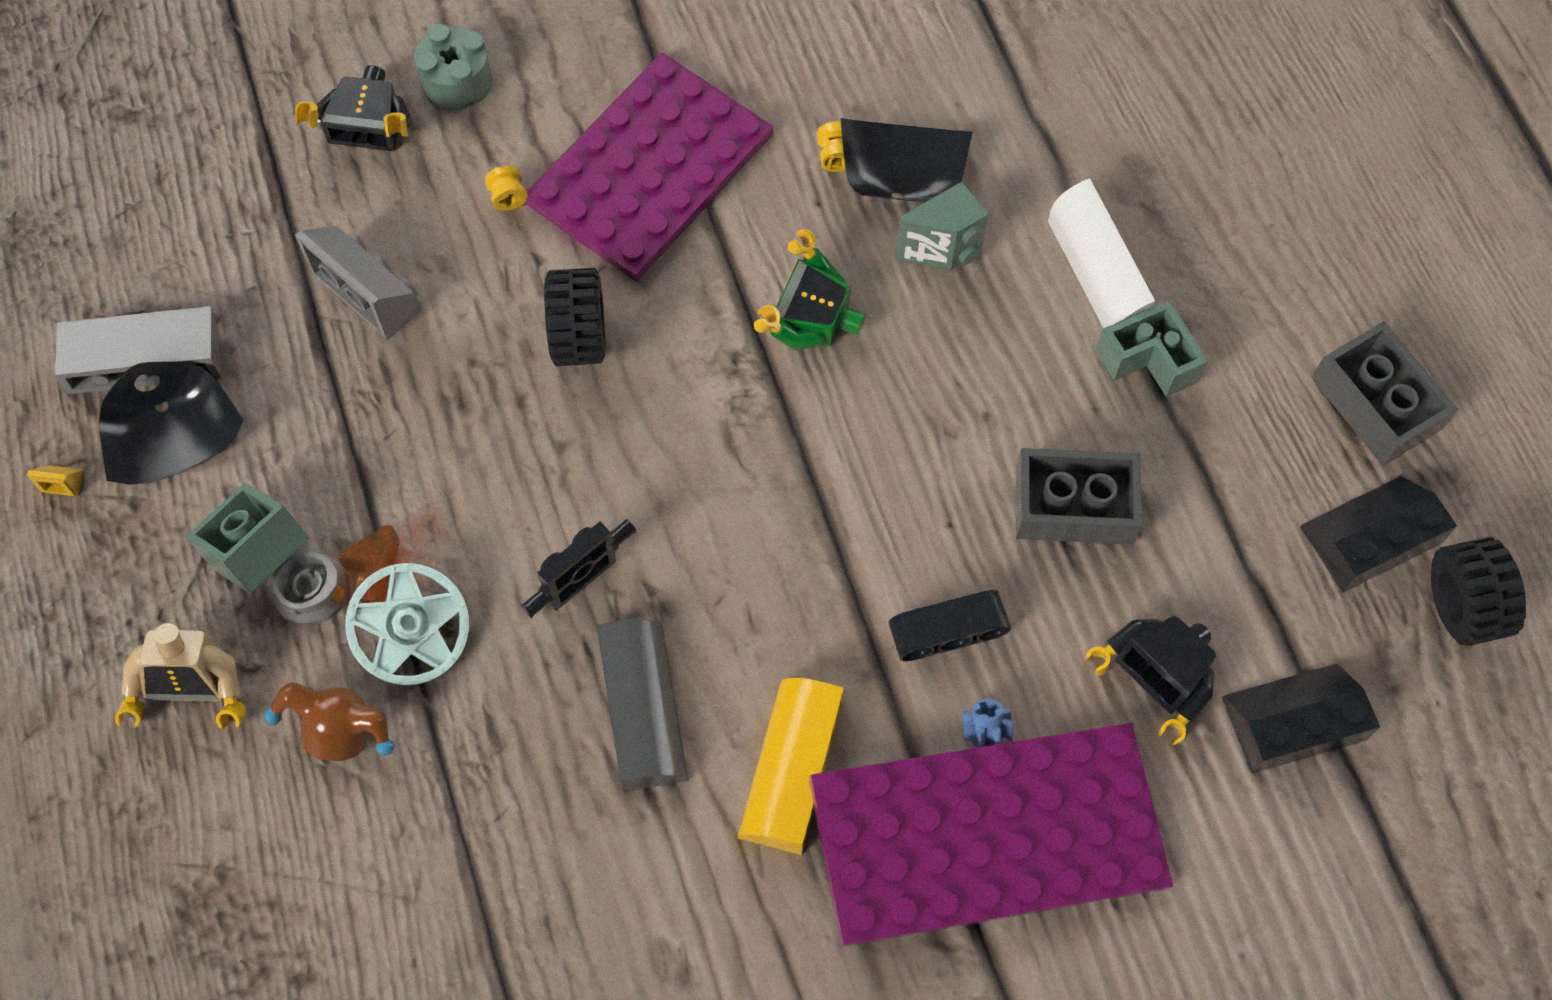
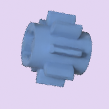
M982 699L975 702L972 706V712L963 711L965 741L972 740L973 744L978 748L1003 744V738L1012 739L1013 722L1011 721V710H1003V706L993 699Z

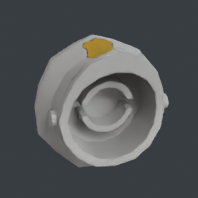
M314 549V551H300L276 569L269 593L277 610L284 619L298 624H314L328 620L347 601L346 572L336 560L326 554H322L323 552Z

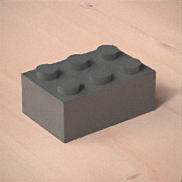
M1384 321L1323 357L1311 377L1383 466L1443 430L1458 411V408Z
M1021 448L1016 464V539L1113 544L1135 543L1142 529L1140 453Z

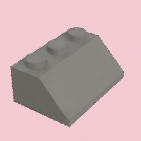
M338 226L300 230L295 235L311 273L386 340L420 312L415 298L418 293L413 285L403 277L398 280L391 273L390 266L379 255L373 258L366 252V246L355 234L347 235Z

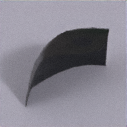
M841 118L843 154L849 183L853 190L862 196L927 202L962 181L973 132ZM892 193H900L904 198H894L891 195Z
M160 361L138 363L129 368L118 379L101 404L99 434L106 480L127 485L145 484L181 473L222 452L236 438L244 419L220 384L202 367L188 362ZM152 373L160 379L158 386L151 391H140L135 387L136 379L143 374ZM161 402H168L167 410L158 412L155 409V406Z

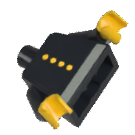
M374 65L365 67L362 78L348 76L341 78L337 88L332 89L318 103L299 102L295 105V123L299 124L300 122L308 121L309 127L317 128L318 123L321 122L320 124L328 144L393 152L396 149L397 133H402L403 137L408 136L407 129L412 123V117L404 99L395 94L393 84L389 81H384L385 71Z
M1172 616L1164 621L1159 619H1135L1108 639L1109 645L1105 648L1093 647L1087 652L1086 664L1094 657H1102L1106 661L1095 670L1096 676L1106 674L1110 668V659L1118 654L1114 660L1170 715L1175 711L1179 713L1175 719H1170L1163 723L1158 730V736L1160 737L1167 726H1173L1177 729L1178 738L1171 746L1177 745L1185 738L1186 724L1189 721L1192 723L1195 721L1213 696L1214 671L1210 665L1216 658V654L1208 645L1211 641V633L1203 624L1195 623L1188 627L1176 616Z

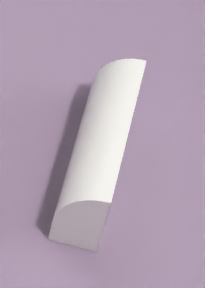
M1091 179L1084 180L1064 192L1054 202L1048 223L1103 329L1152 308L1155 300Z

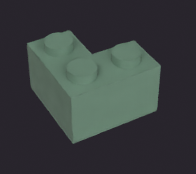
M1170 300L1102 329L1096 347L1097 354L1114 381L1147 366L1166 397L1199 383L1208 364V360Z

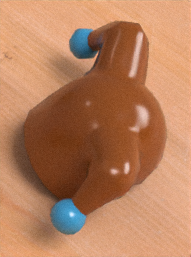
M290 682L279 690L271 708L264 712L265 722L269 725L278 724L282 720L283 710L291 708L302 718L301 742L303 749L311 756L321 760L343 761L356 757L363 751L366 732L371 733L377 740L376 751L380 755H390L395 748L394 742L388 736L385 714L374 707L365 705L359 695L347 688L330 687L317 692L304 685Z

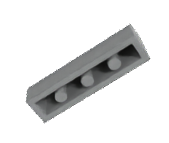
M211 306L57 323L55 376L67 394L110 390L129 368L144 362L172 361L193 363L205 369L214 378H221L220 338L216 318ZM152 373L143 374L136 379L135 387L157 385L160 379Z

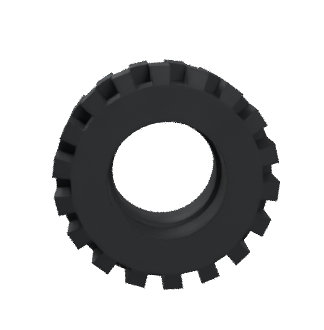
M596 268L548 270L544 282V306L547 342L552 362L555 366L602 364L606 352L602 285Z
M1485 537L1440 547L1439 550H1436L1431 564L1432 594L1439 617L1451 637L1460 645L1471 646L1519 634V630H1522L1524 626V619H1526L1525 589L1517 564L1503 543L1498 539L1495 540L1494 537Z

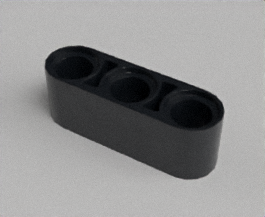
M986 590L906 611L892 617L888 621L900 661L903 662L914 661L993 640L1011 631V626L998 590Z

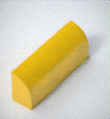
M787 678L780 682L737 836L738 839L802 855L814 810L809 777L812 774L824 772L843 699L844 687L805 678Z

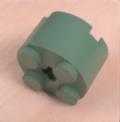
M438 23L432 25L428 29L427 34L419 41L415 49L414 61L422 89L434 105L446 110H461L466 108V104L475 100L478 103L486 97L492 85V74L486 47L479 33L463 26H446Z

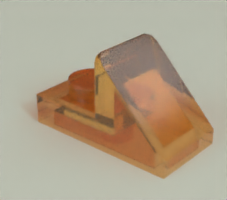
M384 525L338 555V559L345 570L361 573L357 580L356 590L366 578L376 571L394 565L400 540L393 526ZM390 575L372 585L360 599L361 603L385 602Z

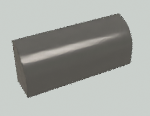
M628 619L597 624L623 792L689 781L662 624L649 619Z

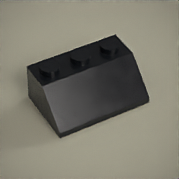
M1400 476L1302 524L1300 528L1344 593L1442 544L1457 525L1434 492Z
M1337 663L1222 697L1252 774L1364 742L1380 728L1365 689Z

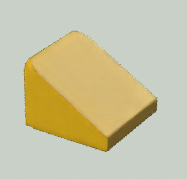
M46 465L28 470L27 476L40 492L78 496L85 472L83 469Z

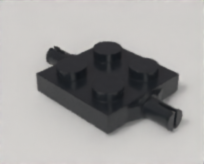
M625 519L610 532L599 521L592 528L585 527L574 536L569 547L561 553L555 552L551 554L541 564L540 570L537 572L541 586L538 588V592L521 604L524 612L530 618H533L547 604H550L555 611L561 608L616 562L615 553L619 549V545L636 533L633 524L628 519Z

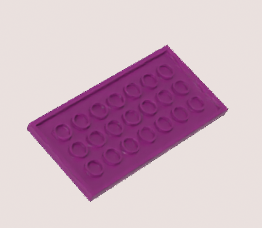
M1132 723L812 774L809 777L841 947L1161 891L1173 887Z

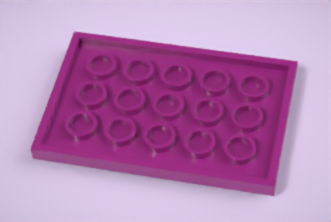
M661 52L527 190L528 197L525 204L637 282L773 135V125Z

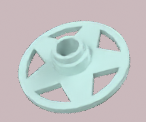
M401 563L376 571L360 584L347 608L345 632L353 656L371 675L392 684L417 685L435 679L446 672L457 661L468 638L469 615L460 591L445 575L428 566L415 563ZM413 573L432 578L449 593L422 597ZM390 575L386 602L358 604L372 585ZM459 613V635L453 651L450 652L438 629L455 614ZM354 626L379 637L373 663L368 660L359 647ZM410 655L435 668L415 676L393 674Z

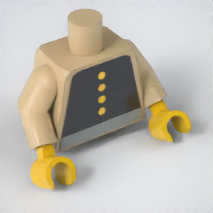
M162 624L155 630H150L146 633L144 643L137 645L124 663L121 694L126 697L115 715L117 726L121 725L124 713L128 712L134 715L136 719L134 728H137L145 712L143 703L138 700V697L142 695L144 700L222 701L223 699L224 706L216 715V724L220 729H224L228 724L229 715L234 717L236 728L240 726L247 715L246 706L236 700V696L240 694L235 661L233 657L215 646L206 632L178 630L174 624Z

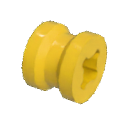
M514 166L495 168L485 177V184L487 190L492 192L491 202L496 210L511 211L519 208L526 202L528 197L527 191L520 184L522 177L519 169Z

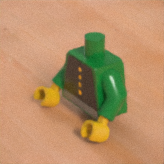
M808 229L797 231L796 235L802 240L803 246L794 239L788 243V250L793 255L803 254L804 258L803 260H797L777 306L765 305L757 310V313L765 319L760 318L755 321L754 329L759 333L771 330L770 333L773 337L795 351L819 346H831L838 329L859 335L866 314L848 308L851 288L818 248H813L815 245L814 234Z

